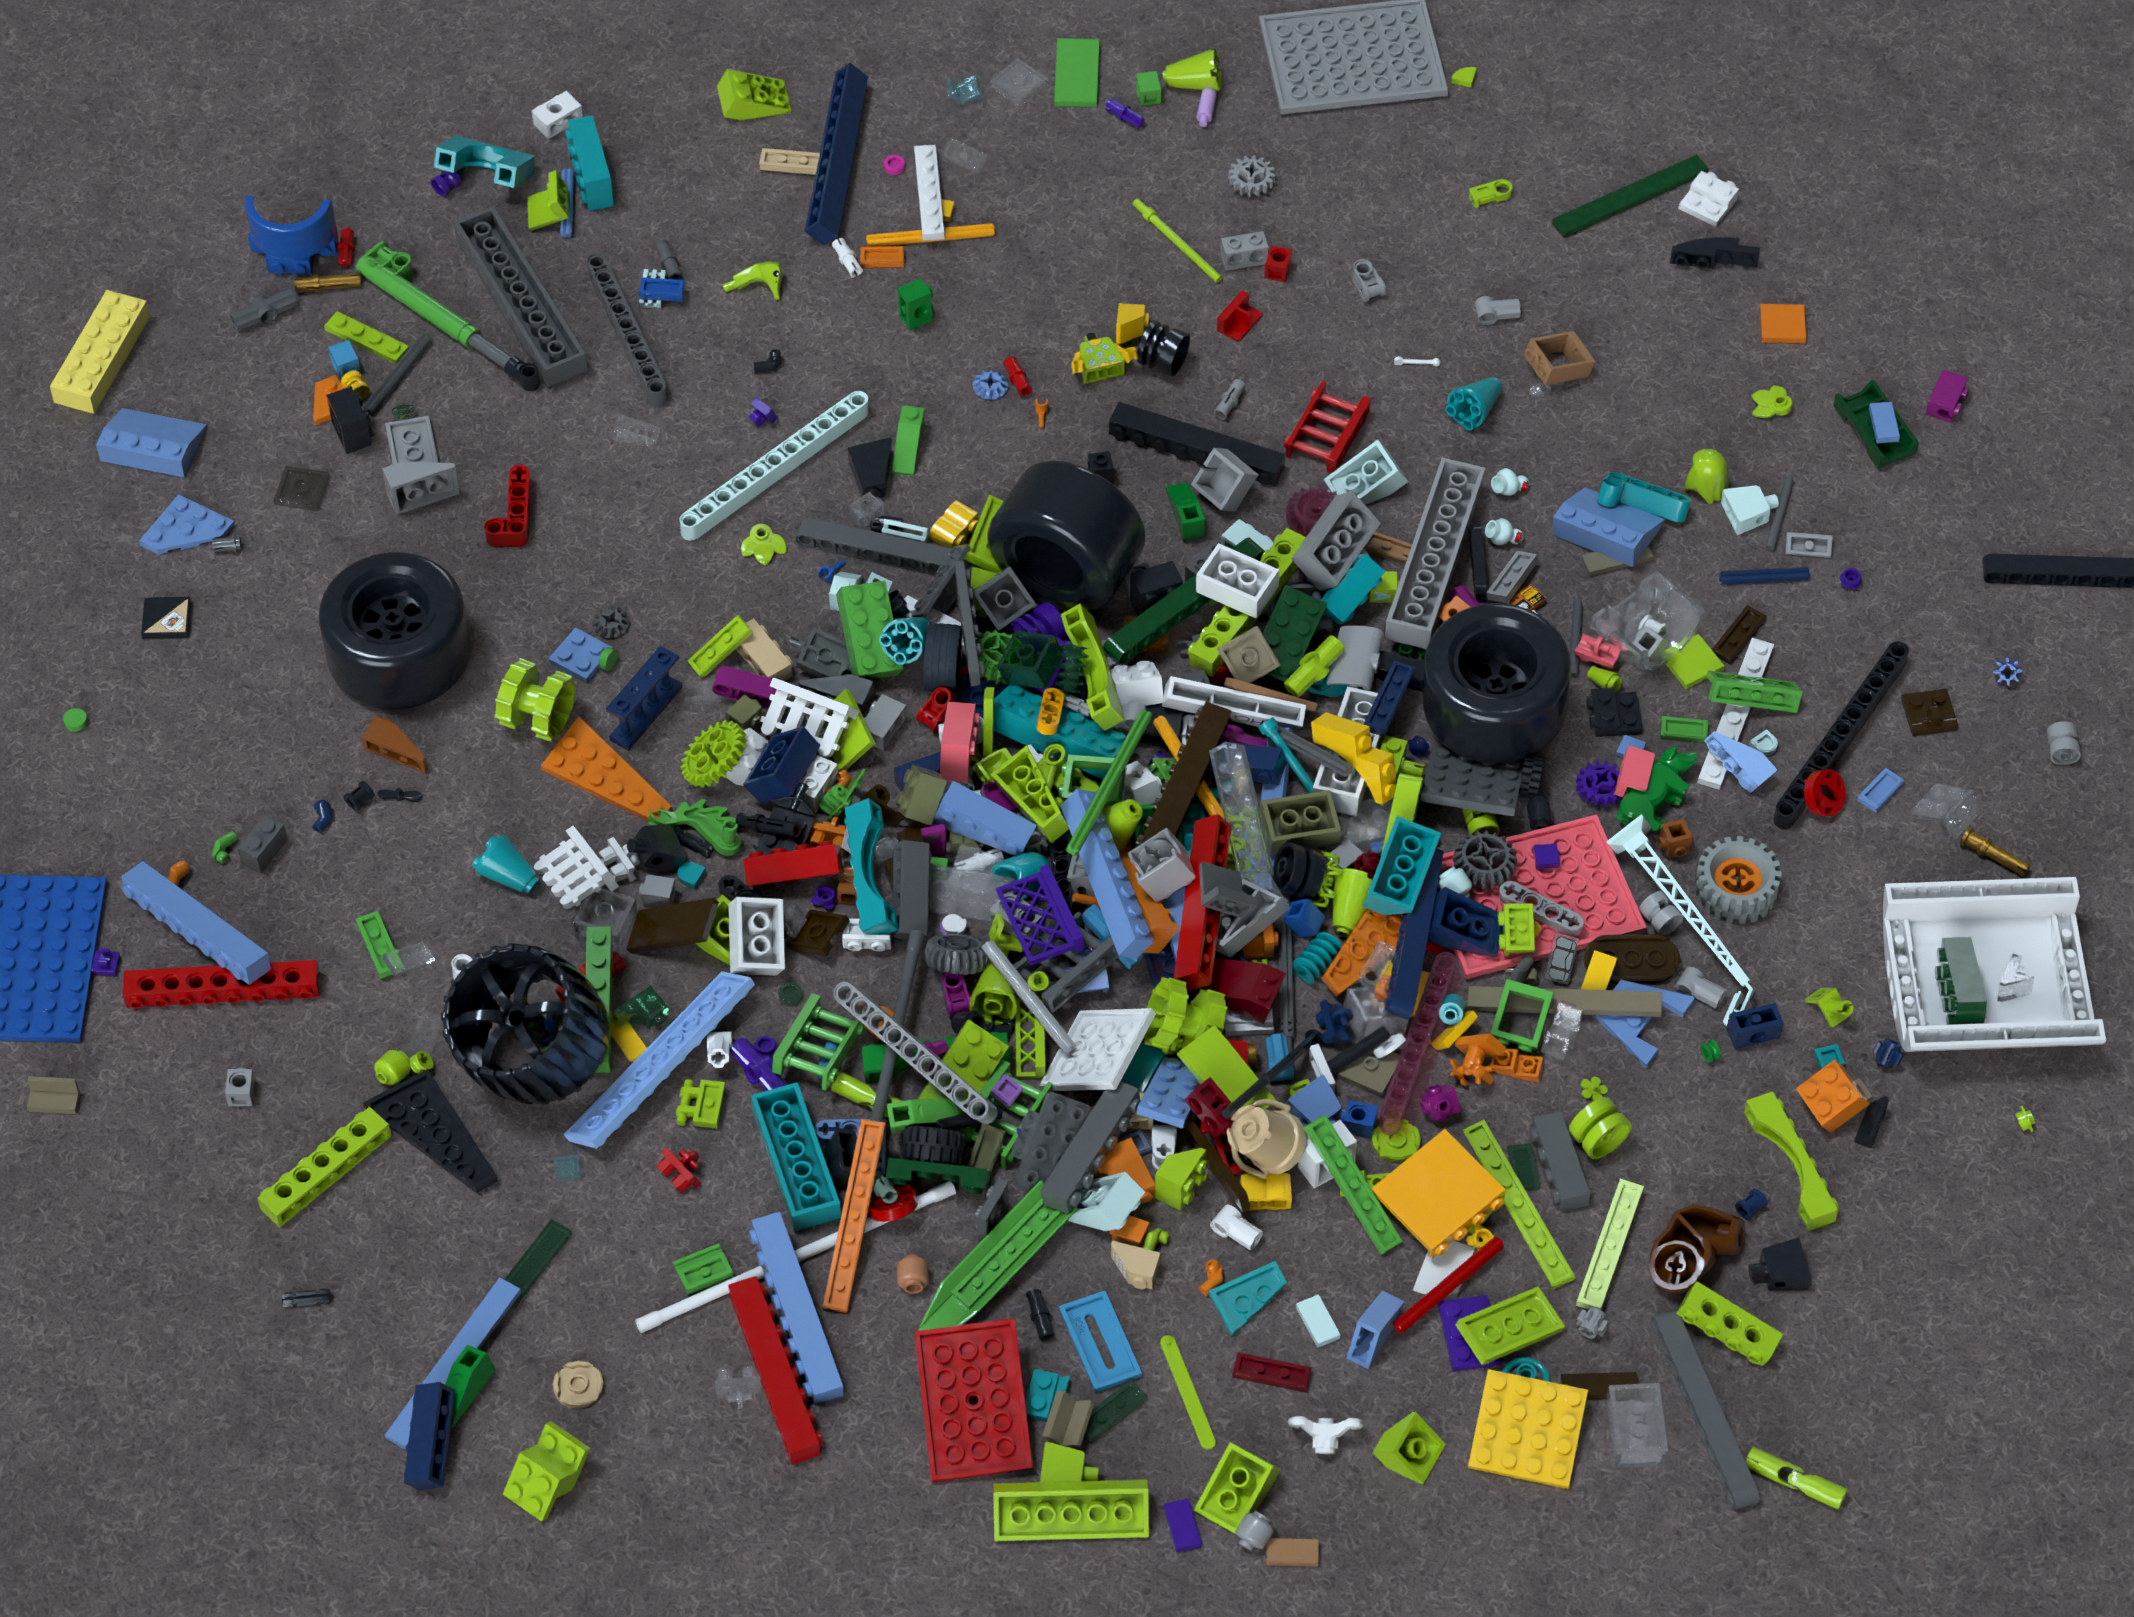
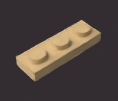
M762 148L759 168L760 170L816 175L820 153Z

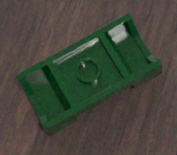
M1871 380L1859 393L1846 398L1840 393L1835 394L1833 406L1844 421H1850L1867 445V454L1877 468H1881L1917 454L1919 441L1893 407L1900 435L1899 442H1876L1869 405L1870 403L1890 401L1877 383Z
M888 1158L886 1178L892 1180L894 1185L905 1186L910 1182L916 1183V1176L924 1179H935V1175H940L944 1181L959 1182V1178H961L960 1186L966 1188L965 1192L982 1195L983 1190H989L991 1171H987L985 1168Z

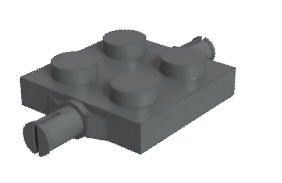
M814 627L804 641L791 635L788 644L800 649L795 667L819 678L841 676L846 670L852 673L845 641Z

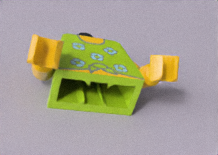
M1088 333L1084 337L1085 342L1079 344V351L1073 357L1071 369L1072 374L1082 372L1083 382L1086 384L1124 375V361L1130 363V360H1137L1139 358L1135 347L1124 349L1118 344L1113 343L1109 337L1098 339L1096 333Z

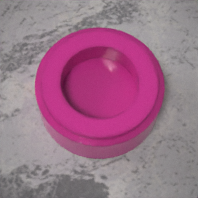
M899 155L886 157L884 160L885 172L890 175L901 174L905 170V160Z

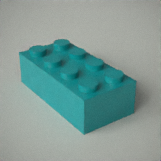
M593 115L567 120L568 129L565 130L567 142H570V144H567L569 157L574 158L571 160L573 172L578 173V175H575L577 186L583 190L580 191L582 204H587L588 211L614 206L611 177Z

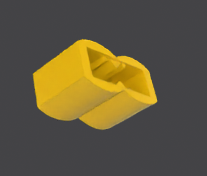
M957 500L954 501L944 515L932 526L930 540L947 548L964 545L966 537L970 533H974L979 520V513Z
M1284 1172L1281 1174H1268L1265 1179L1249 1173L1241 1175L1240 1184L1247 1192L1251 1206L1247 1211L1291 1209L1290 1174Z

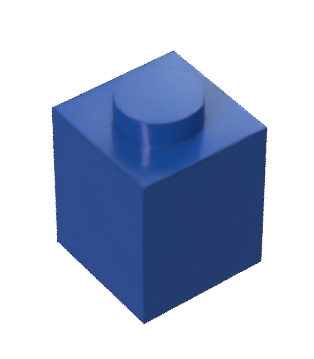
M1309 899L1290 902L1283 921L1301 938L1317 935L1325 916Z

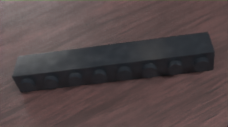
M1118 402L1109 420V435H1113L1117 439L1132 441L1137 445H1144L1154 448L1159 452L1170 453L1181 459L1186 458L1200 465L1204 464L1213 448L1228 449L1258 474L1255 481L1263 485L1275 487L1285 467L1284 453L1122 402Z

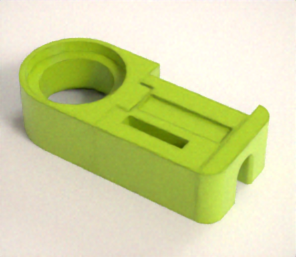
M1505 179L1469 189V199L1473 200L1475 208L1492 201L1498 203L1507 200L1512 195V184ZM1503 187L1506 188L1508 191L1505 193H1500L1497 191V189Z

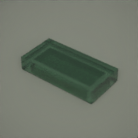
M1532 1143L1507 1146L1509 1163L1525 1191L1540 1189Z

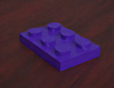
M1488 1295L1446 1300L1438 1303L1452 1372L1502 1365V1358L1481 1365L1456 1327L1459 1319L1490 1307Z

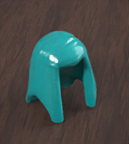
M1028 852L996 863L991 868L993 871L991 875L995 878L993 880L995 885H1006L1040 872L1039 867L1046 864L1051 869V865L1043 855ZM1038 881L1029 884L1026 890L1036 892L1040 887ZM1023 895L1022 897L1025 900L1029 896Z

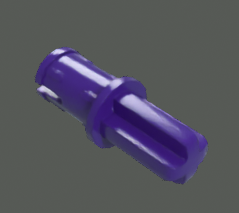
M1110 98L1105 105V110L1119 117L1120 121L1126 120L1138 128H1141L1145 122V119L1133 112L1129 105L1125 106L1114 98Z

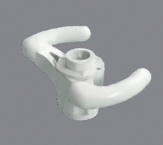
M1294 1416L1288 1419L1290 1427H1301L1313 1437L1312 1448H1315V1453L1335 1454V1449H1338V1438L1350 1429L1358 1430L1364 1426L1363 1421L1358 1418H1347L1345 1421L1336 1424L1333 1423L1331 1418H1318V1423L1307 1420L1304 1416Z

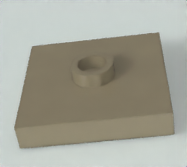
M1257 625L1217 648L1233 677L1247 683H1252L1281 666Z
M1373 1049L1338 1073V1079L1382 1098L1402 1063L1403 1056L1391 1052L1378 1059L1373 1053Z

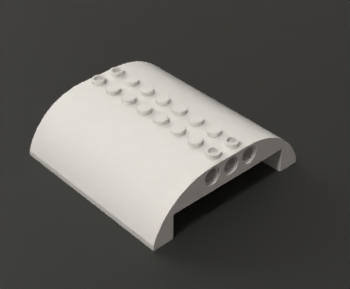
M2076 877L1885 884L1883 899L1885 963L1895 1027L1900 1044L1905 1052L2105 1044L2106 1036L2103 1020L2094 1018L2075 915L2080 898ZM1971 937L1987 1000L1984 1024H1946L1947 1013L1943 1012L1942 1006L1944 997L1939 995L1940 980L1935 978V966H1939L1937 948H1941L1942 938Z

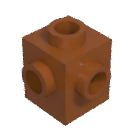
M1684 819L1662 824L1660 837L1657 838L1658 846L1661 851L1664 850L1667 859L1682 857L1690 853L1691 843L1694 841L1693 834L1688 829Z

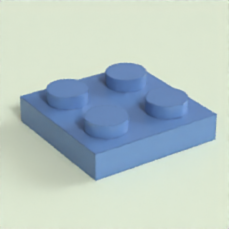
M575 627L548 658L549 664L587 683L600 668L599 658L602 651L611 646Z

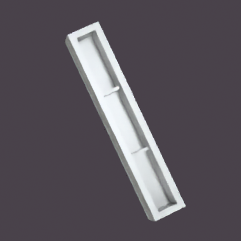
M1170 676L1165 685L1162 707L1196 714L1198 708L1202 709L1207 701L1231 710L1230 721L1259 727L1262 722L1274 717L1278 725L1283 728L1290 727L1296 735L1303 727L1306 709L1304 704Z

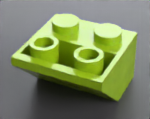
M1198 1148L1168 1155L1155 1174V1198L1179 1211L1182 1210L1185 1204L1189 1205L1195 1195L1194 1190L1197 1186H1202L1207 1177V1173H1205L1207 1161L1205 1160L1206 1150Z

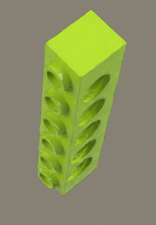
M370 1107L363 1112H359L349 1124L339 1128L335 1135L327 1142L321 1143L311 1155L301 1159L295 1168L290 1172L284 1173L279 1178V1181L271 1187L264 1189L258 1197L260 1210L278 1227L283 1226L391 1137L389 1124Z

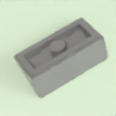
M1787 532L1785 555L1831 558L1833 535Z

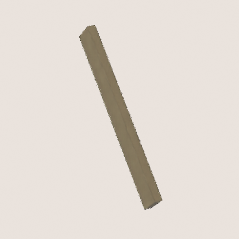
M1469 986L1468 1011L1497 1012L1504 987ZM1541 988L1554 993V999L1549 1012L1553 1014L1661 1017L1662 992ZM1510 993L1505 1012L1541 1013L1544 1003Z

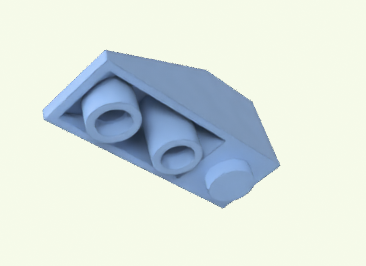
M1714 731L1704 740L1708 749L1717 755L1723 762L1724 767L1732 772L1738 779L1739 784L1750 793L1777 771L1762 752Z

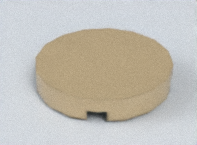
M585 1361L567 1363L563 1366V1369L555 1374L553 1381L555 1397L561 1404L573 1409L586 1408L597 1402L602 1395L604 1387L601 1372L593 1367L591 1363Z

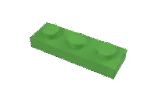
M375 911L356 918V924L380 979L403 971L401 962L379 912Z

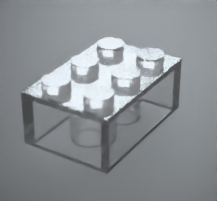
M1660 1384L1609 1385L1606 1402L1614 1467L1666 1465L1668 1445Z

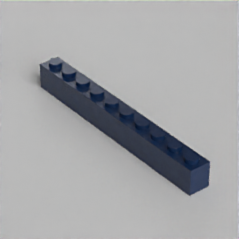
M851 63L835 72L805 226V232L822 245L834 241L840 234L839 229L843 217L842 213L846 201L856 139L858 138V128L861 122L865 92L867 90L868 76Z

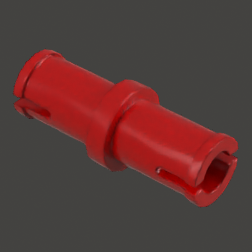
M1015 356L1007 357L1003 364L1009 373L1010 382L1015 385L1020 396L1029 395L1032 392V387L1026 379L1025 370L1021 369Z

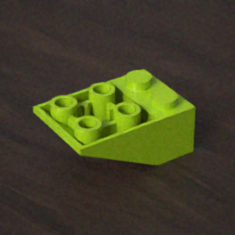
M727 69L717 85L723 115L726 118L748 120L791 113L792 111L784 80Z

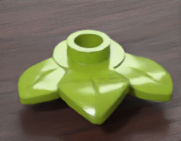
M1772 386L1769 391L1758 390L1751 395L1753 401L1758 404L1752 412V416L1769 418L1774 414L1783 416L1791 411L1793 405L1792 399L1787 396L1786 390L1780 386Z
M756 524L753 526L750 536L743 540L741 545L743 557L754 554L757 561L764 566L769 564L774 553L786 554L787 550L784 539L780 535L772 533L771 528L766 524ZM763 531L765 535L761 537L757 533Z

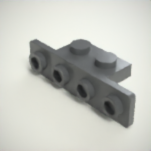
M968 544L954 546L949 551L948 559L938 568L937 576L925 589L926 593L914 605L915 610L911 614L912 617H925L931 608L946 615L957 598L955 561L963 560L970 549Z

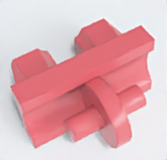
M1583 634L1574 651V655L1579 656L1581 661L1598 663L1601 668L1609 671L1613 669L1622 648L1604 642L1605 637L1601 635L1596 639Z

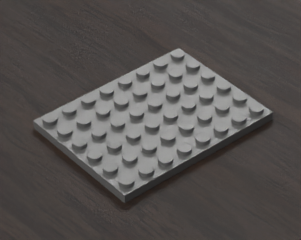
M1396 0L1259 16V24L1281 115L1448 96V87L1425 0Z

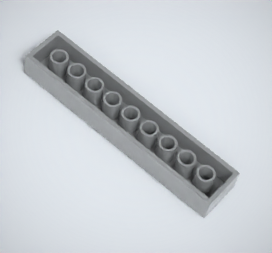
M1446 458L1441 459L1386 620L1384 639L1427 649L1429 641L1435 632L1439 620L1438 615L1441 613L1483 487L1484 467Z

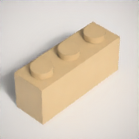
M755 619L746 622L754 633L740 644L736 650L757 675L770 679L774 677L786 681L792 678L793 663L788 655L784 656L779 644L775 640L770 639L763 625H759Z

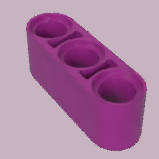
M728 666L718 668L712 691L718 696L738 701L743 695H746L751 700L755 699L758 701L763 709L768 710L772 702L769 700L771 694L775 695L776 689L770 686L772 679Z

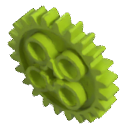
M724 720L722 724L718 721L715 727L709 725L707 732L702 730L700 737H694L695 743L689 744L690 750L684 752L687 757L681 759V762L684 764L680 768L683 770L681 774L691 785L703 788L707 784L710 787L713 781L718 783L721 776L726 778V772H732L733 765L739 764L737 759L744 756L741 751L747 748L744 743L748 740L745 738L746 733L733 721L728 723Z

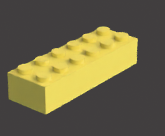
M106 290L50 385L54 403L95 414L150 319L146 300Z

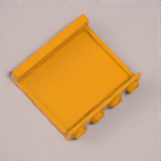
M1446 1129L1441 1131L1371 1188L1379 1203H1382L1429 1251V1258L1431 1260L1437 1255H1443L1449 1249V1245L1455 1240L1460 1241L1464 1238L1469 1228L1473 1225L1478 1226L1481 1224L1491 1210H1498L1505 1202V1189Z

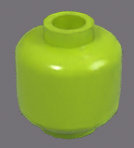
M397 1050L387 1051L374 1065L377 1080L389 1086H395L400 1083L411 1070L409 1057L404 1052Z

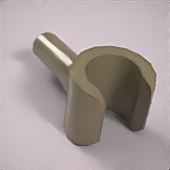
M1530 967L1524 984L1530 986L1537 985V971L1534 968ZM1506 968L1505 972L1511 974L1514 968Z

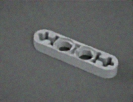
M1507 881L1500 886L1499 899L1502 903L1524 904L1527 900H1534L1537 903V906L1533 907V918L1570 937H1576L1582 933L1584 920L1578 913L1516 882ZM1510 891L1514 892V894L1511 893L1510 895H1506V893H1509ZM1553 910L1558 913V916L1549 918L1545 913ZM1573 922L1577 923V925H1573L1572 927L1569 926V924H1572Z

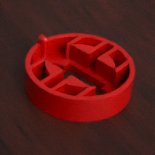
M1831 769L1812 772L1804 780V796L1809 810L1814 815L1820 817L1838 814L1843 808L1846 798V789L1841 776ZM1820 785H1826L1825 788L1831 792V795H1834L1835 800L1831 801L1822 794Z
M911 1185L893 1186L898 1197L895 1202L890 1204L885 1203L876 1194L872 1195L869 1206L871 1218L879 1222H889L911 1214L918 1206V1200Z

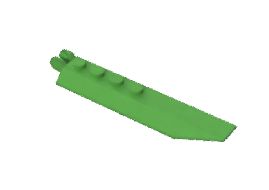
M1040 1180L941 1282L918 1331L958 1326L969 1321L985 1307L1078 1208L1073 1207L1071 1212L1066 1214L1043 1204L1040 1190L1044 1183Z

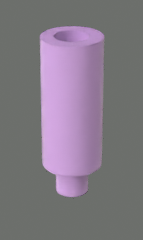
M1210 88L1203 89L1197 112V120L1201 127H1206L1207 123L1211 122L1217 92Z

